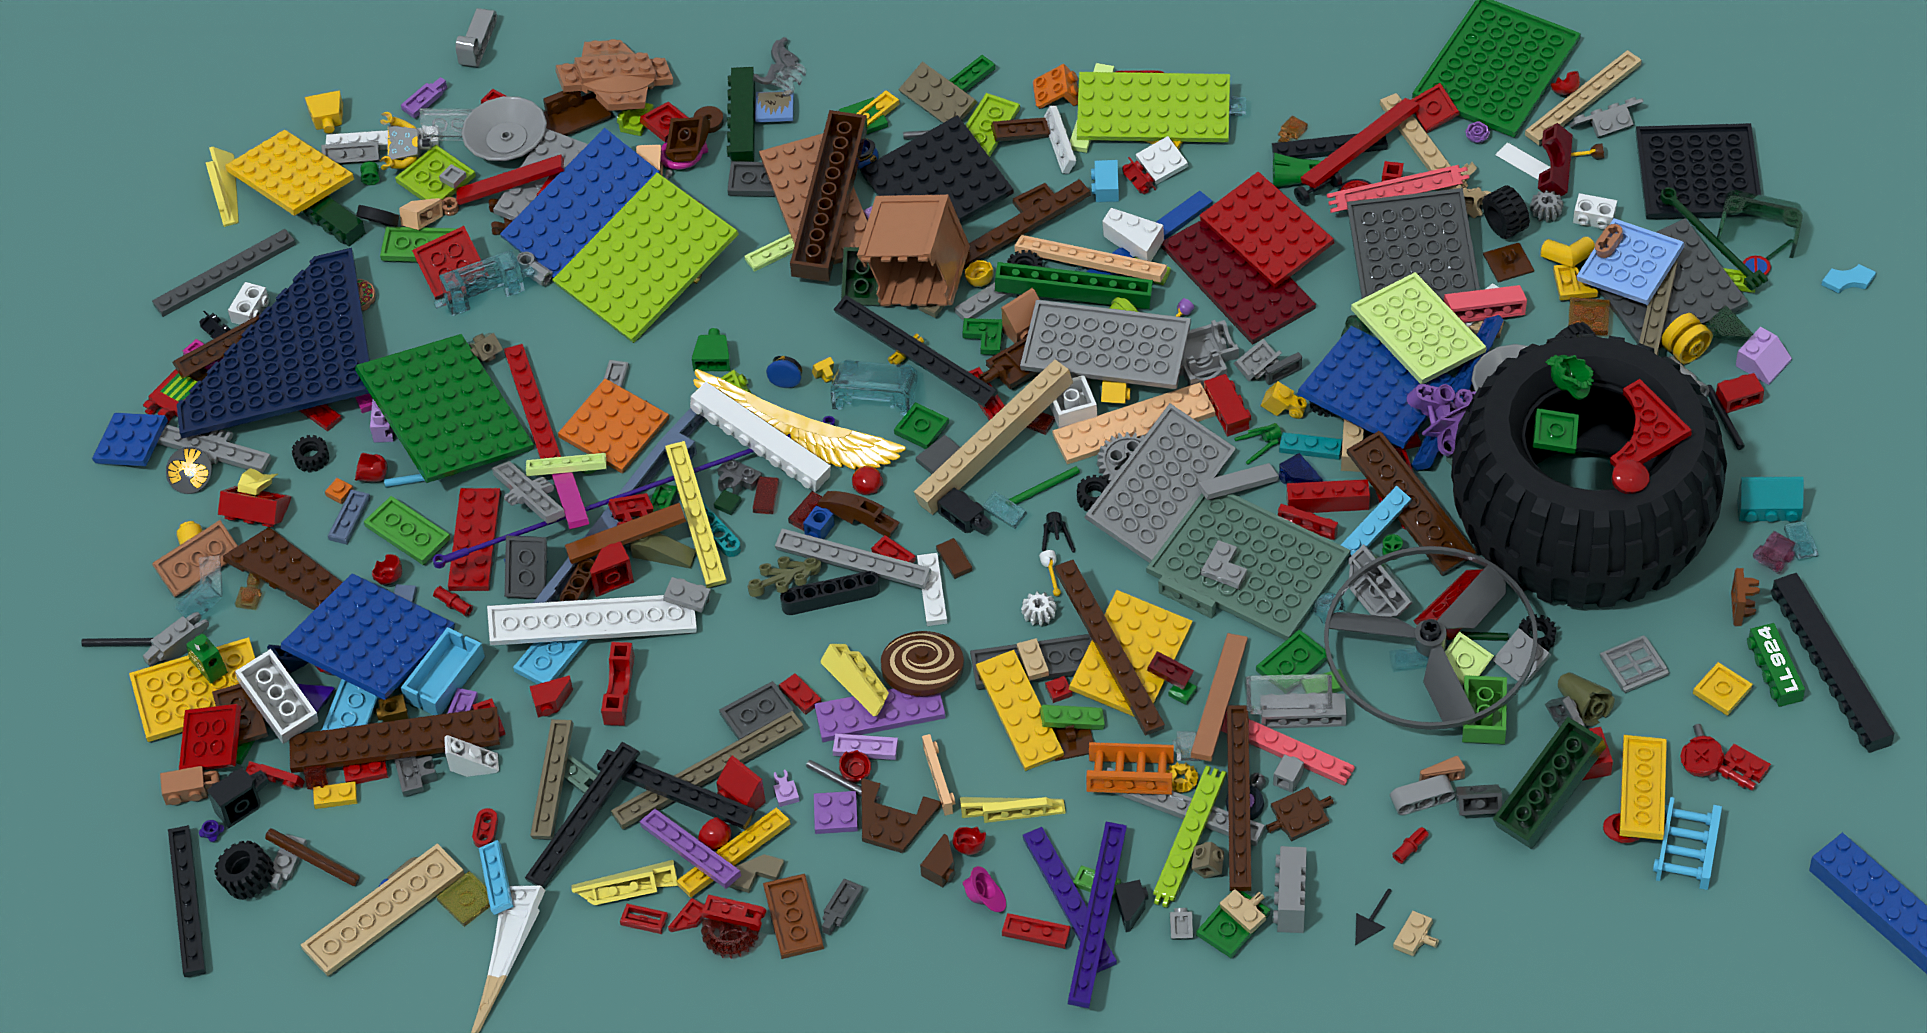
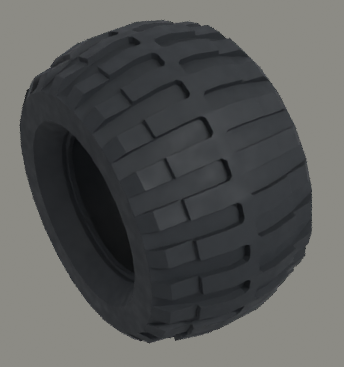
M1593 333L1578 334L1577 338H1565L1561 335L1547 339L1544 345L1531 344L1520 350L1517 358H1506L1491 376H1487L1482 387H1479L1458 424L1452 458L1451 478L1453 481L1456 510L1478 555H1482L1486 560L1505 571L1519 585L1523 592L1529 590L1537 593V598L1551 604L1554 600L1568 602L1567 606L1582 609L1584 604H1597L1601 608L1615 607L1616 601L1625 599L1628 602L1643 599L1646 592L1651 591V589L1657 591L1663 588L1699 554L1720 515L1727 459L1719 422L1707 397L1701 393L1700 385L1692 376L1680 372V364L1669 357H1659L1654 354V348L1641 343L1633 345L1625 342L1623 337L1609 336V338L1594 337ZM1554 355H1567L1569 357L1576 355L1577 359H1584L1586 365L1592 368V379L1594 382L1591 383L1590 392L1584 399L1578 400L1569 391H1562L1556 386L1552 380L1551 366L1545 363L1550 357ZM1639 379L1692 431L1691 436L1643 464L1648 470L1649 482L1643 490L1633 494L1621 493L1617 489L1588 490L1574 488L1555 481L1544 474L1537 464L1550 456L1566 452L1533 447L1535 415L1538 408L1579 415L1575 452H1590L1612 457L1627 442H1630L1634 434L1635 413L1632 405L1623 394V388Z

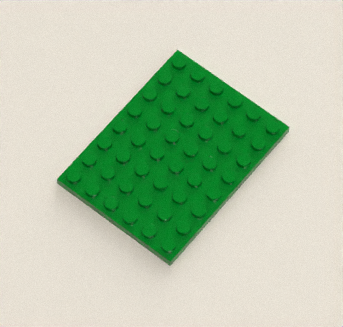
M1476 0L1413 91L1412 98L1441 83L1459 111L1460 115L1458 116L1473 122L1479 121L1487 125L1488 128L1515 138L1580 40L1581 33L1494 0Z
M462 334L361 363L355 367L356 373L426 483L531 451L534 447L533 442L478 358L471 352V347Z

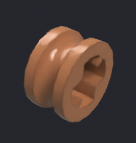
M446 197L442 200V210L445 215L453 216L459 211L456 198Z

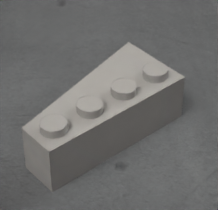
M1281 846L1280 855L1276 854L1275 867L1280 868V872L1275 873V886H1279V892H1274V905H1278V910H1274L1273 923L1278 924L1277 932L1304 933L1306 847Z

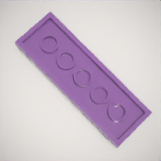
M894 688L888 689L889 694L877 716H872L854 696L816 703L814 705L822 742L834 740L835 734L863 735L945 719L941 695L938 693L930 696H913L901 693Z

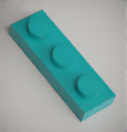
M1282 432L1279 453L1339 460L1342 439Z

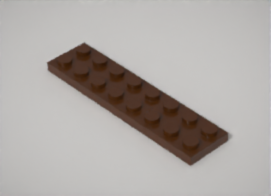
M1378 431L1347 449L1346 453L1383 500L1396 486L1412 499V502L1402 511L1397 519L1419 547H1448L1476 554L1475 550L1382 432ZM1425 554L1441 575L1468 561L1464 558L1445 554Z

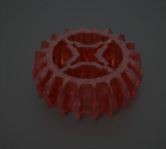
M748 914L747 917L753 918L754 915ZM709 918L702 922L701 934L703 935V942L708 950H712L714 955L720 953L722 958L726 954H729L731 959L733 954L741 957V952L745 951L748 953L749 947H754L755 941H758L759 931L751 930L748 927L746 932H744L741 926ZM716 928L720 932L719 937H716L714 935V931Z

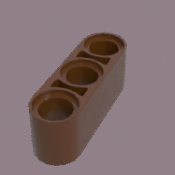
M587 558L579 562L560 595V601L587 600L593 589L590 569L595 562L594 560Z

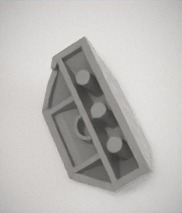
M1364 544L1349 558V578L1360 568L1378 558ZM1385 563L1368 571L1349 587L1371 615L1398 617L1413 603L1408 590Z

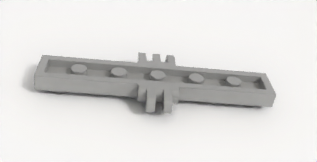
M166 425L157 444L178 450L183 447H196L207 454L211 465L213 463L217 464L220 461L244 469L252 468L262 474L271 460V456L268 453L230 443L233 433H226L225 430L211 431L209 436L199 434L181 438L179 428Z
M510 461L492 468L493 475L510 490L504 496V499L510 505L525 503L547 524L565 517L564 509L547 495V493L554 490V486L544 477L531 481Z

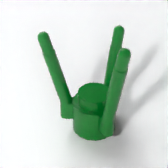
M1276 423L1248 430V434L1234 438L1235 441L1261 435L1265 442H1270L1246 461L1247 465L1269 448L1279 443L1277 439L1281 438L1282 433Z

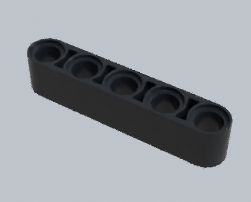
M865 571L789 588L788 591L780 595L782 611L786 615H796L875 597L880 592L879 577L873 571Z

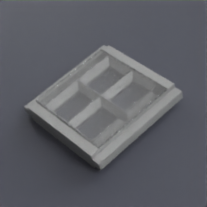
M1644 635L1600 653L1603 663L1624 693L1669 675L1667 667Z

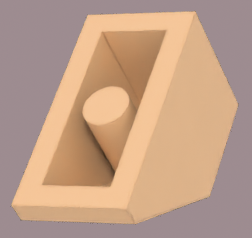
M440 198L411 201L399 208L401 225L417 230L443 217L442 200Z

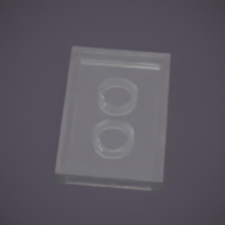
M419 108L422 137L431 138V140H463L461 135L463 124L473 109Z

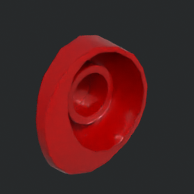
M1635 460L1620 462L1615 466L1612 473L1614 487L1625 494L1639 492L1649 482L1648 470L1642 463Z
M1620 813L1613 814L1605 819L1603 830L1610 839L1620 843H1632L1640 839L1638 837L1619 836Z

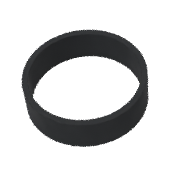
M359 205L356 216L359 218L397 227L400 217L398 214L364 205Z

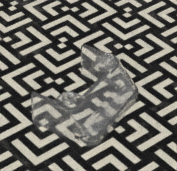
M1332 675L1244 676L1246 711H1250V714H1263V710L1314 709V713H1326V709H1333Z

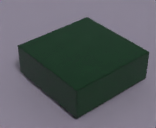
M723 490L714 502V508L732 515L741 503V497Z

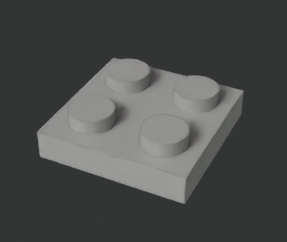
M1518 628L1492 661L1519 681L1529 662L1533 639ZM1538 643L1535 661L1523 685L1524 687L1551 656Z

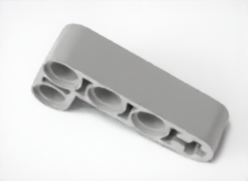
M477 8L466 36L457 37L456 53L460 65L479 67L497 21V12L495 10Z

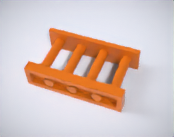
M1089 742V761H1095L1094 770H1087V792L1172 795V773H1166L1167 764H1174V745ZM1103 762H1116L1115 771H1102ZM1124 762L1137 763V771H1124ZM1158 763V772H1145V764Z

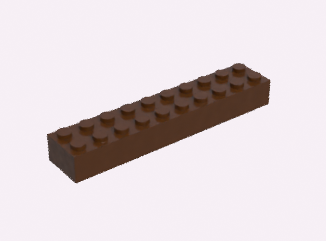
M829 110L790 261L792 277L830 281L867 133V115Z

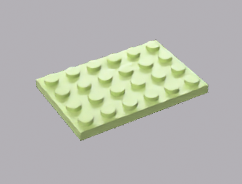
M1416 272L1351 304V310L1420 384H1425L1486 352V346Z

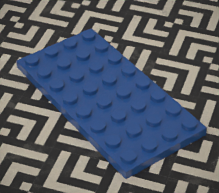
M604 128L500 235L520 253H532L534 260L553 272L551 275L553 279L657 172L660 174V171Z

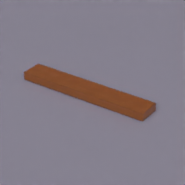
M680 503L566 544L565 547L571 564L598 555L601 548L609 544L621 541L622 545L687 521Z

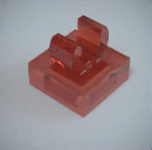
M325 765L304 768L307 789H313V787L317 786L323 788L329 784Z

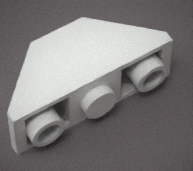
M449 735L445 736V754L450 771L466 777L492 774L499 771L498 753Z

